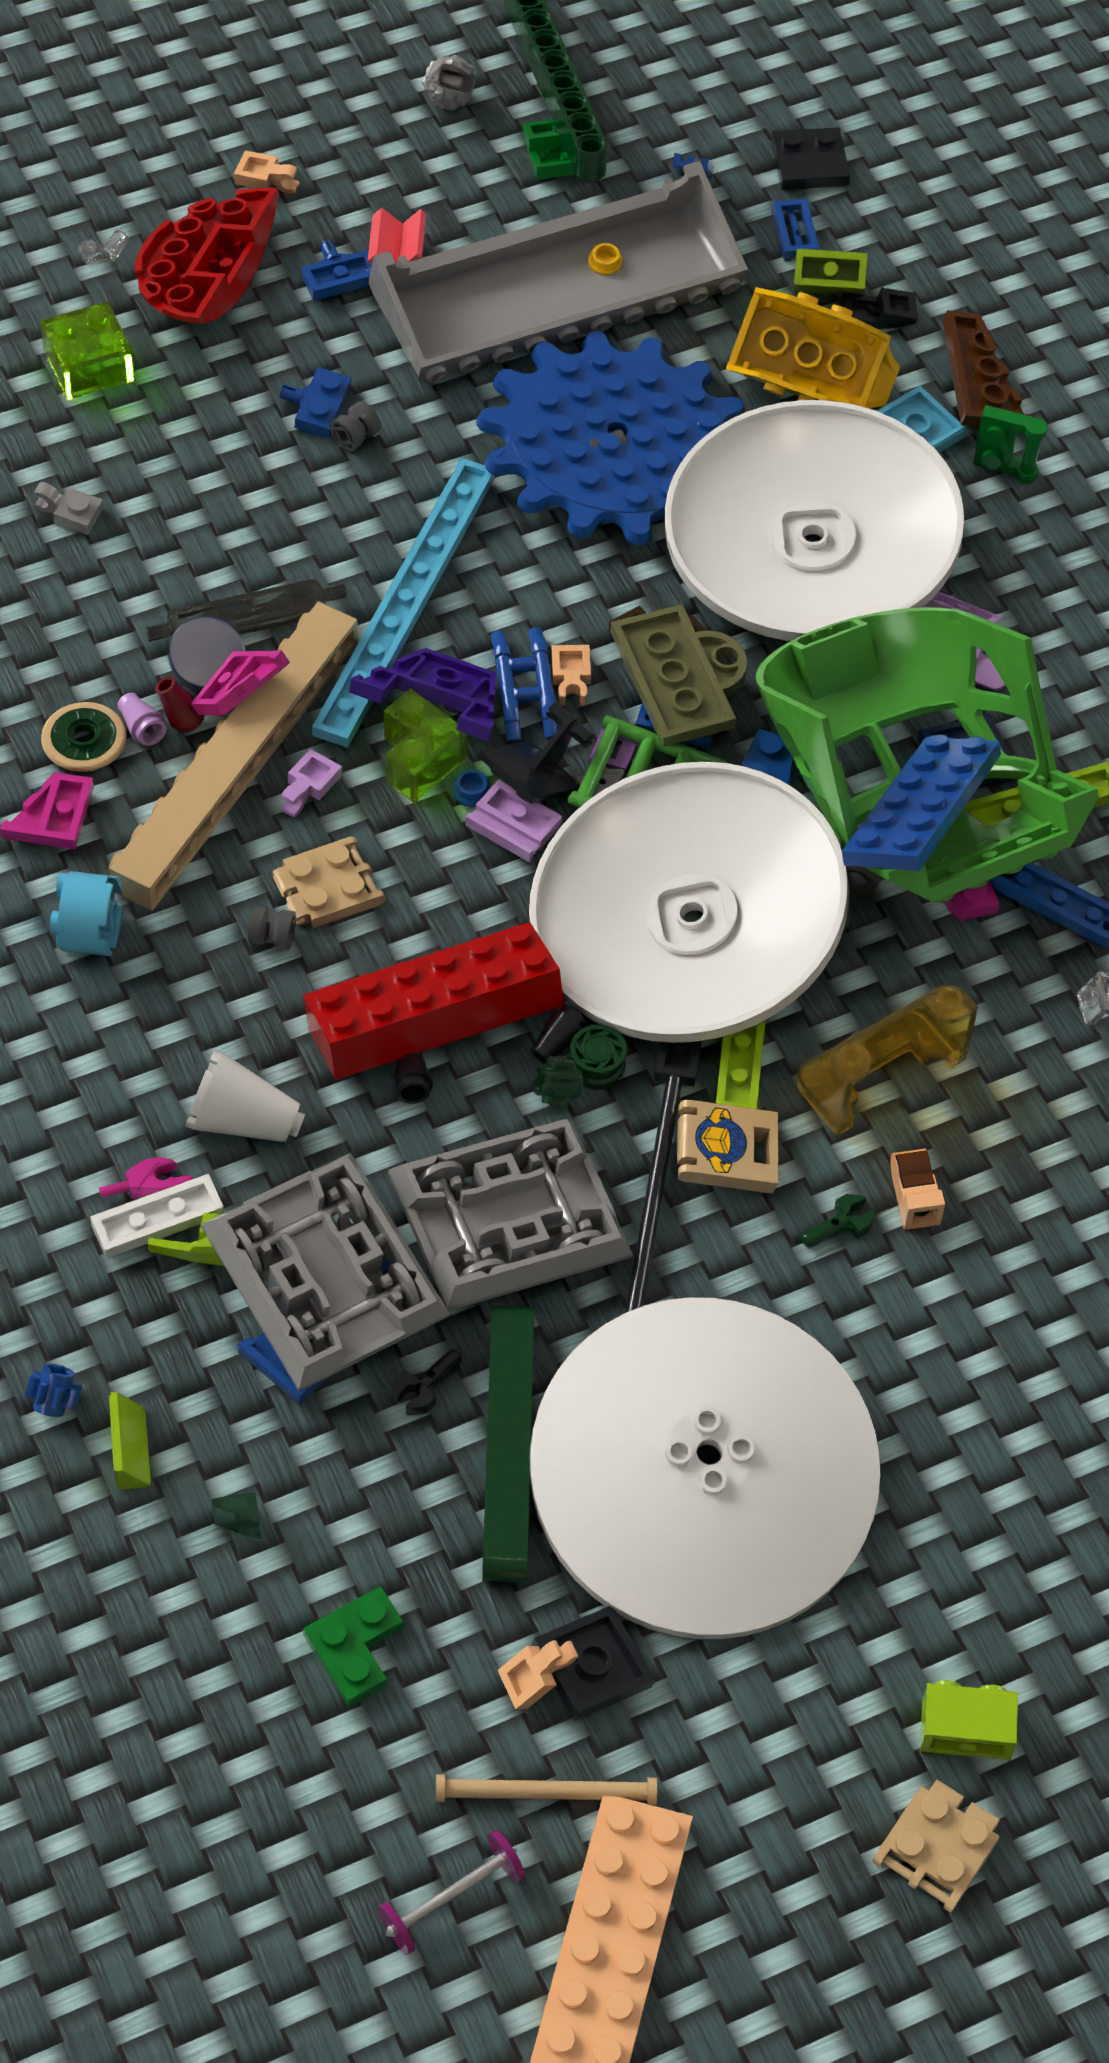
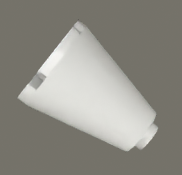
M214 1049L210 1060L218 1063L217 1065L210 1063L205 1071L189 1113L197 1116V1118L189 1116L185 1127L199 1131L285 1143L288 1135L297 1137L305 1114L298 1112L300 1103L225 1053Z

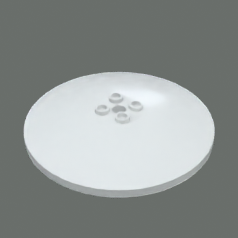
M799 400L767 405L745 412L716 427L703 437L680 463L672 478L665 504L667 547L679 576L690 591L708 608L729 622L748 631L785 641H792L821 627L862 615L896 609L923 607L939 592L951 575L961 549L964 527V509L959 487L947 463L932 445L910 427L878 411L858 405L825 400ZM816 534L822 539L817 542H809L804 537Z
M687 762L661 766L627 777L602 790L577 809L559 828L540 859L530 893L529 918L534 929L560 968L563 997L580 1013L600 1025L612 1027L619 1033L630 1037L658 1042H696L723 1037L757 1025L790 1005L811 986L832 958L841 939L849 906V883L846 865L843 864L840 843L832 827L811 801L795 788L773 776L744 766L719 762ZM697 910L703 913L702 917L695 922L683 920L684 915L690 911Z
M681 1298L645 1305L624 1313L593 1332L571 1352L548 1385L538 1409L530 1448V1483L537 1516L548 1543L574 1580L593 1598L605 1607L610 1606L618 1615L653 1631L692 1639H728L763 1632L790 1621L819 1602L840 1582L861 1550L874 1519L879 1497L880 1459L875 1430L859 1390L835 1357L815 1338L784 1318L756 1306L717 1298ZM703 1445H712L720 1452L721 1459L716 1464H705L699 1460L696 1451Z

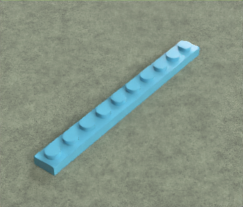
M464 458L460 459L312 725V736L346 748L350 745L373 703L372 700L349 693L351 679L359 674L363 676V679L370 677L371 670L379 666L388 669L392 668L495 479V475L489 473L485 465Z

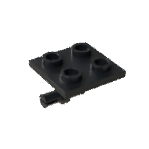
M553 703L548 708L549 711L546 712V715L555 721L560 728L543 750L534 742L528 740L481 751L478 757L490 767L491 772L495 776L502 778L516 791V794L522 800L530 804L570 795L573 790L578 792L580 785L576 783V780L559 763L572 737L583 748L589 747L595 739V735L581 725L582 720L576 714L570 715L558 703Z

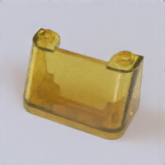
M953 985L937 987L901 1004L805 1060L800 1065L797 1073V1088L834 1134L838 1136L854 1125L855 1118L851 1112V1106L857 1103L859 1093L852 1085L876 1069L909 1050L921 1064L927 1062L929 1058H940L946 1060L945 1064L951 1069L965 1061L978 1006L959 987Z

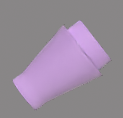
M127 693L119 699L117 707L122 713L131 737L135 742L151 746L162 740L167 728L165 717L160 712L142 701L135 693Z

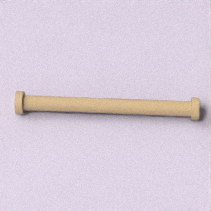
M436 1774V1802H445V1798L602 1800V1796H617L634 1801H647V1804L653 1806L657 1805V1778L647 1777V1782L445 1779V1774Z

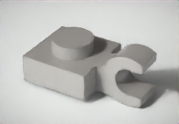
M40 482L34 491V496L39 497L35 503L37 510L52 513L54 524L86 535L90 533L103 510V499L68 488L65 495H62L54 486Z

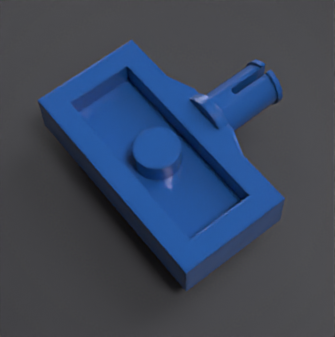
M328 239L327 243L324 240L319 248L325 258L318 263L301 267L302 279L313 301L370 287L368 281L372 264L367 261L368 250L353 254H339L332 240Z
M317 367L311 383L304 390L283 384L279 398L299 404L294 428L329 439L331 434L330 424L338 417L351 388L352 377Z

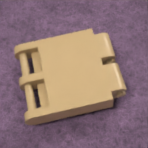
M347 837L283 859V867L273 871V878L282 897L287 901L288 909L296 912L297 926L310 923L312 928H316L374 908L386 901L383 891L377 890L370 876L372 874L371 867L368 863L363 862L357 851L359 844L355 837ZM349 853L351 854V856H352V858H353V860H354L356 866H354V864H353V862H352V860H351V858H350V856H349ZM364 882H365V884H366V886H367V888H368V890H369L370 893L367 892V890H366V888H365V885H364Z
M936 1780L930 1790L920 1786L875 1854L872 1862L879 1867L885 1864L908 1879V1886L914 1890L920 1887L945 1904L943 1909L952 1913L998 1843L1000 1836L993 1831L1000 1819L973 1802L965 1813L961 1812L958 1808L963 1802L964 1796ZM891 1852L914 1867L916 1871L912 1872L888 1855ZM928 1876L938 1884L942 1885L943 1887L952 1892L951 1895L949 1896L936 1886L932 1885L931 1883L926 1881L924 1877Z

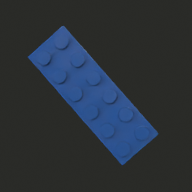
M945 735L926 737L842 850L843 864L846 866L920 871L1000 757L999 741L985 740L982 737H970L967 739L948 738Z

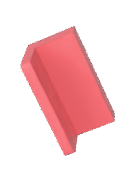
M379 209L372 217L367 261L372 264L375 255L391 251L395 262L398 261V257L403 255L406 256L408 262L422 258L426 213L420 209L402 223L385 209Z

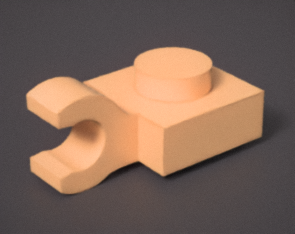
M245 151L234 172L236 185L252 188H269L271 184H274L280 191L287 194H294L299 185V181L293 180L298 171L297 167L289 164L279 165L277 156Z
M553 1640L547 1643L541 1650L539 1646H526L497 1671L515 1709H528L553 1689L557 1684L551 1673L573 1663L578 1658V1654L571 1641H567L559 1647L557 1641Z

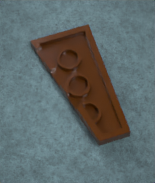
M947 310L943 318V326L961 425L980 427L985 405L1030 416L1029 414H1024L1020 406L1023 400L1018 390H1012L1007 380L1009 372L1005 364L1001 363L995 355L997 347L981 314Z

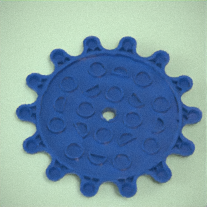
M600 331L589 332L582 343L583 351L575 354L563 353L549 342L538 343L531 352V360L537 367L536 372L524 374L510 369H503L498 372L493 380L494 389L506 396L510 404L499 408L487 407L477 417L476 423L481 431L498 435L506 443L504 447L496 449L488 455L485 461L486 470L496 476L512 474L522 477L527 483V487L518 496V507L522 511L531 514L538 513L549 506H557L564 509L569 515L568 532L576 538H588L594 533L599 524L611 522L621 527L628 542L634 545L647 544L652 538V524L658 520H665L667 493L680 463L688 452L708 433L726 421L745 413L743 402L737 397L717 398L709 395L704 390L711 383L713 376L711 368L706 362L696 361L685 367H673L663 361L664 349L661 342L656 338L644 339L639 347L631 352L619 351L609 344L606 335ZM612 428L613 430L621 429L624 435H626L628 444L620 445L619 438L608 432ZM598 438L597 446L592 447L589 441Z

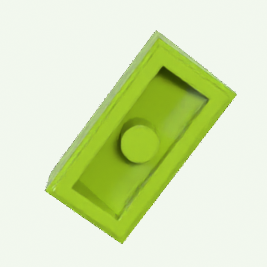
M111 1392V1395H109L116 1487H119V1490L149 1487L151 1478L146 1412L141 1405L119 1392Z

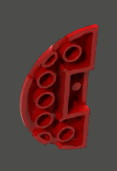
M278 188L237 190L235 198L218 203L212 197L188 206V215L173 223L167 219L159 225L143 243L135 262L134 270L138 279V288L146 302L166 316L197 324L209 323L228 312L241 298L260 264L276 214L279 198Z

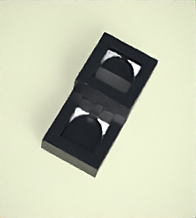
M881 287L877 297L843 292L839 300V306L853 311L851 317L876 329L916 324L918 320L915 293Z

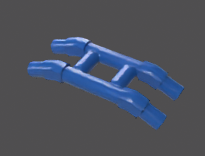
M538 627L531 628L528 632L532 652L531 657L510 658L509 644L505 633L497 630L491 634L507 743L522 741L518 703L540 701L544 738L546 740H551L559 729V725L546 715V712L549 711L548 708L553 703H556V697L554 695L546 639L542 630ZM535 671L538 686L515 688L513 673Z

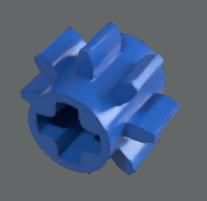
M57 1364L43 1365L42 1372L34 1371L33 1376L29 1377L25 1392L26 1397L34 1398L32 1408L40 1414L51 1417L63 1416L65 1409L74 1410V1406L78 1404L82 1384L73 1383L74 1371Z

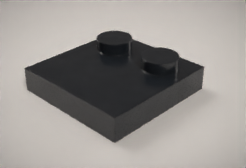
M840 127L772 131L771 142L781 190L849 186L850 172Z
M610 1606L535 1637L532 1646H539L541 1650L547 1643L553 1640L557 1641L559 1647L567 1641L572 1642L578 1658L570 1665L551 1674L557 1684L555 1688L574 1721L652 1688L655 1682V1677L615 1610Z

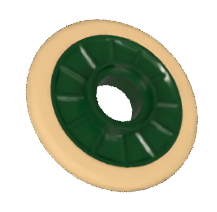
M79 702L62 707L49 717L42 730L41 742L46 755L56 765L71 771L87 772L103 768L112 763L124 749L127 733L122 719L112 709L98 703ZM82 731L94 734L93 739L88 742H78L74 739V736Z

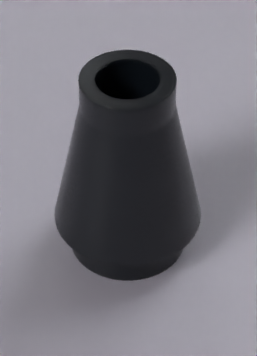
M562 1005L559 1010L554 1009L535 1044L530 1048V1052L538 1061L549 1065L554 1058L570 1047L573 1036L580 1029L588 1026L586 1020L579 1012L568 1005Z
M422 1052L407 1054L397 1060L392 1089L397 1094L398 1099L404 1103L416 1104L426 1100L432 1090L433 1081Z

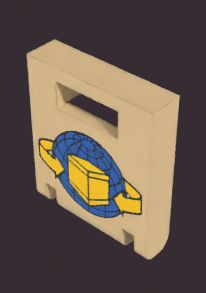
M694 1100L681 1101L679 1104L680 1117L677 1135V1164L681 1165L678 1168V1179L683 1182L773 1194L778 1185V1112ZM765 1139V1164L755 1163L754 1142L761 1143Z

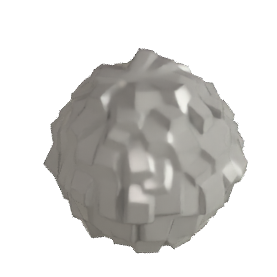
M458 55L451 57L441 56L436 61H431L426 69V75L421 82L426 94L429 95L430 100L435 105L445 110L454 111L460 106L465 107L466 103L471 99L476 82V71L474 66Z

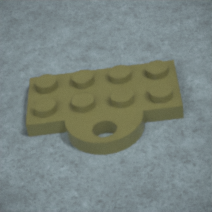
M683 604L611 622L610 632L663 747L735 728L736 717L726 697L734 694L742 686L746 677L747 656L743 647L734 638L717 631L695 632ZM727 656L733 658L736 662L731 665H724L719 663L717 659Z

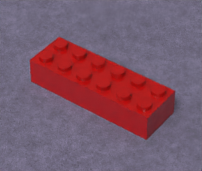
M531 922L513 926L494 934L476 938L469 942L438 950L416 959L401 962L391 967L363 974L359 977L303 994L309 1032L335 1080L399 1060L410 1053H420L564 1005L560 968Z

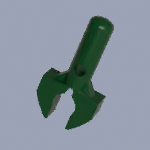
M845 1194L835 1201L836 1216L804 1232L801 1235L802 1243L805 1247L812 1248L842 1231H850L859 1239L870 1231L875 1209L866 1212L860 1217H848L852 1211L864 1207L866 1197L856 1194Z

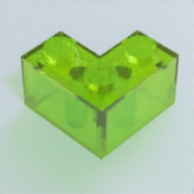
M411 688L384 710V739L395 746L385 754L386 783L415 804L467 758V734L457 731L458 723Z

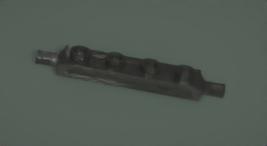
M315 578L169 610L167 622L145 626L146 635L149 642L168 637L172 638V635L181 624L198 616L221 618L230 623L240 635L296 623L304 613H309L318 601L326 605V602L346 599L347 591L344 583L322 588Z

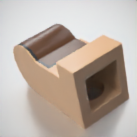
M924 1148L892 1153L891 1174L904 1230L941 1225L945 1201L942 1190H938L935 1175L932 1174L928 1151ZM930 1210V1212L924 1216L914 1215L915 1212Z

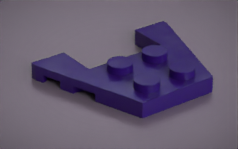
M424 648L395 660L394 667L390 669L379 666L371 670L370 677L363 679V676L359 674L351 679L349 693L381 704L394 689L407 692L412 699L418 701L430 700L443 705L444 709L449 712L462 713L458 719L457 731L488 742L491 739L494 721H492L496 672Z

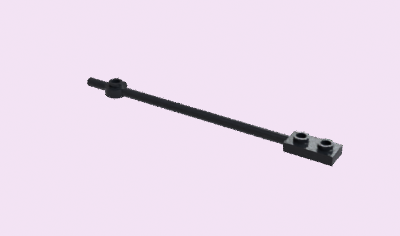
M702 1041L660 1042L654 1081L666 1082L625 1313L640 1308L644 1304L682 1085L695 1086Z

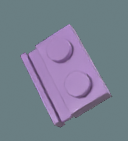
M498 779L476 804L475 810L466 815V826L530 863L537 850L540 851L562 826V816L539 802L530 804L522 800L511 786Z

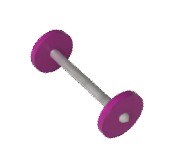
M494 1830L487 1835L489 1845L495 1855L494 1858L404 1917L400 1918L387 1902H383L377 1907L379 1916L387 1930L385 1936H390L405 1955L415 1951L414 1942L407 1928L492 1872L502 1867L514 1882L518 1883L525 1879L524 1868L516 1854L517 1849H513L498 1830Z

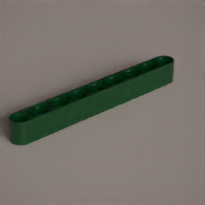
M505 0V9L575 174L578 178L585 181L600 180L606 174L607 142L546 1Z

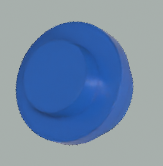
M466 770L455 779L452 787L453 796L461 805L476 807V804L491 788V784L482 772Z

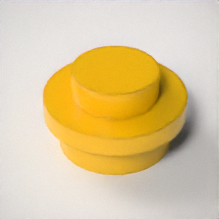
M610 243L596 245L588 256L590 269L602 275L616 273L623 264V257L619 249Z

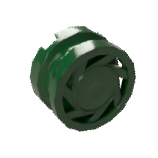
M590 1025L580 1029L573 1036L570 1044L569 1067L574 1080L583 1087L593 1090L607 1089L614 1086L615 1082L620 1077H623L626 1069L627 1046L623 1036L614 1028L605 1025Z

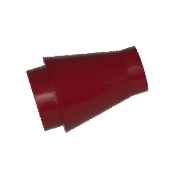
M165 677L156 684L155 692L160 698L172 728L178 729L182 733H188L202 724L205 715H198L191 706L195 697L179 685L174 677Z

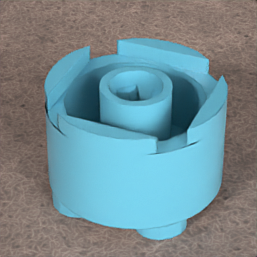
M74 871L59 873L56 885L57 897H61L59 911L53 910L50 919V934L56 935L57 948L66 952L103 956L112 955L110 948H116L122 918V906H119L115 900V893L123 894L122 882L119 876Z

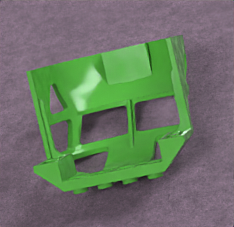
M921 607L889 610L846 619L821 627L786 643L771 653L757 669L756 682L767 711L782 741L794 758L807 787L811 790L822 815L832 827L840 843L841 850L844 849L858 830L857 825L866 819L901 771L881 732L884 726L922 714L949 709L954 712L969 737H982L985 740L997 741L982 715L983 710L1010 714L1025 721L1033 740L1036 760L1009 756L1004 753L1000 746L1001 755L984 778L1019 779L1017 781L1022 806L1007 819L992 826H985L963 808L920 871L865 867L884 879L931 902L948 901L957 892L967 888L982 887L989 882V879L1002 874L1019 872L1023 869L1024 865L1033 861L1047 860L1055 857L1058 851L1072 846L1099 798L1097 788L1056 769L1031 638L972 613L950 608ZM976 647L987 653L1009 690L1010 696L976 688ZM866 735L887 775V780L850 799L842 763L837 760L835 748L859 736Z

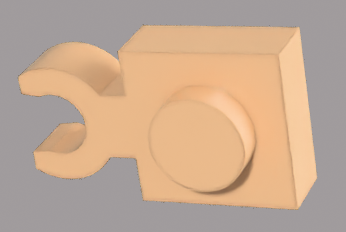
M551 645L553 685H559V704L565 706L566 696L573 693L580 697V705H586V684H591L589 645Z

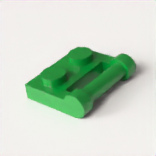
M985 405L973 465L1015 475L1017 480L1025 484L1033 483L1037 479L1039 470L1036 462L1040 443L1044 440L1047 433L1046 422L1039 418ZM1017 432L1023 433L1026 437L1023 458L1013 456Z

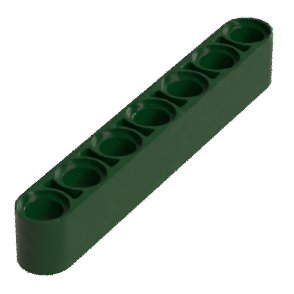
M491 1306L482 1582L527 1583L534 1307Z

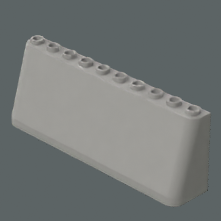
M698 161L684 165L683 171L685 175L673 182L671 177L665 179L662 188L410 262L407 261L405 255L398 257V261L395 262L391 251L375 255L368 281L369 286L418 378L423 381L428 380L429 383H436L452 373L459 371L469 373L485 363L492 361L502 363L511 359L515 354L525 351L531 353L540 342L552 344L560 341L561 343H568L578 338L579 335L591 331L604 332L612 325L621 322L631 324L651 313L658 312V314H664L681 304L688 302L690 304H698L711 295L718 293L727 295L737 291L741 287V282L744 280L748 268L701 162ZM610 243L619 249L623 257V264L619 271L610 275H602L590 269L588 256L596 245Z

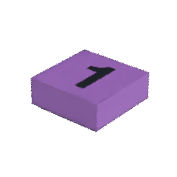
M603 729L589 757V765L605 731ZM619 736L606 768L623 769L625 772L623 777H625L638 748V743Z

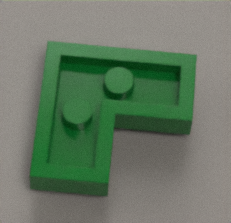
M379 1586L303 1628V1636L348 1708L387 1686V1678L368 1648L403 1629V1620L383 1588Z

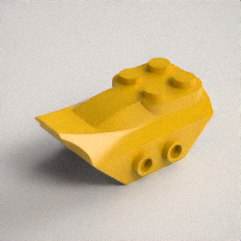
M755 288L726 370L765 383L763 389L770 393L783 396L785 391L798 395L797 401H836L868 409L884 407L887 404L900 369V365L894 359L889 347L890 335L851 317L853 311L833 304L832 308L828 309L817 305L819 299L809 294L799 292L797 297L781 292Z

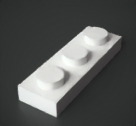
M209 1174L95 1214L90 1216L93 1230L107 1259L148 1244L149 1238L161 1239L200 1225L204 1212L222 1215L224 1214V1206Z

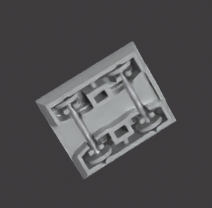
M569 1118L402 1164L388 1170L390 1179L434 1283L448 1311L633 1257V1253L618 1223L614 1208L589 1154L584 1149L572 1120ZM473 1176L472 1184L462 1187L463 1178Z
M351 1153L314 1171H308L201 1224L204 1233L298 1391L450 1316L446 1306ZM338 1214V1221L336 1225L332 1219V1216ZM383 1254L390 1264L388 1268L389 1274L385 1275L381 1272ZM259 1274H260V1276L262 1277L263 1281L265 1282L266 1286L268 1287V1290H267V1288L265 1287L264 1283L262 1282L261 1278L259 1277Z

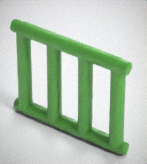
M606 715L603 719L602 728L605 729L578 792L573 790L568 797V803L580 808L592 798L619 736L641 744L627 777L646 771L655 750L677 758L674 764L687 762L731 763L682 743L663 747L656 733Z

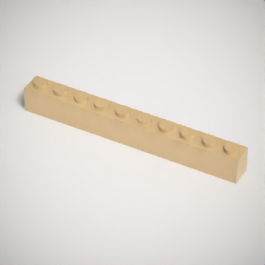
M319 601L309 613L306 612L301 616L294 633L289 639H283L277 650L283 651L290 663L236 705L228 717L224 716L219 721L215 734L208 743L200 745L195 754L194 761L187 770L183 769L178 773L172 789L165 797H160L157 800L151 816L144 825L139 824L135 828L126 848L113 856L108 871L111 876H119L121 878L123 894L119 895L153 911L358 644L357 619Z

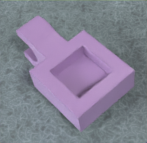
M310 749L288 772V783L291 785L281 794V798L287 801L281 807V811L294 818L301 812L309 796L320 800L342 777V766Z

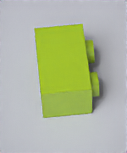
M797 249L794 291L841 295L843 292L864 295L868 253Z
M941 1680L935 1684L927 1683L922 1700L920 1752L1011 1760L1017 1744L1018 1692L1006 1691L1004 1687L999 1685H984L980 1688L962 1687L958 1682L951 1680Z

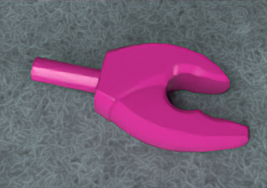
M163 1157L150 1158L137 1163L126 1171V1181L99 1187V1193L102 1198L129 1191L131 1199H140L192 1180L193 1177L185 1175L160 1180L157 1177L174 1171L177 1168V1163L174 1160Z

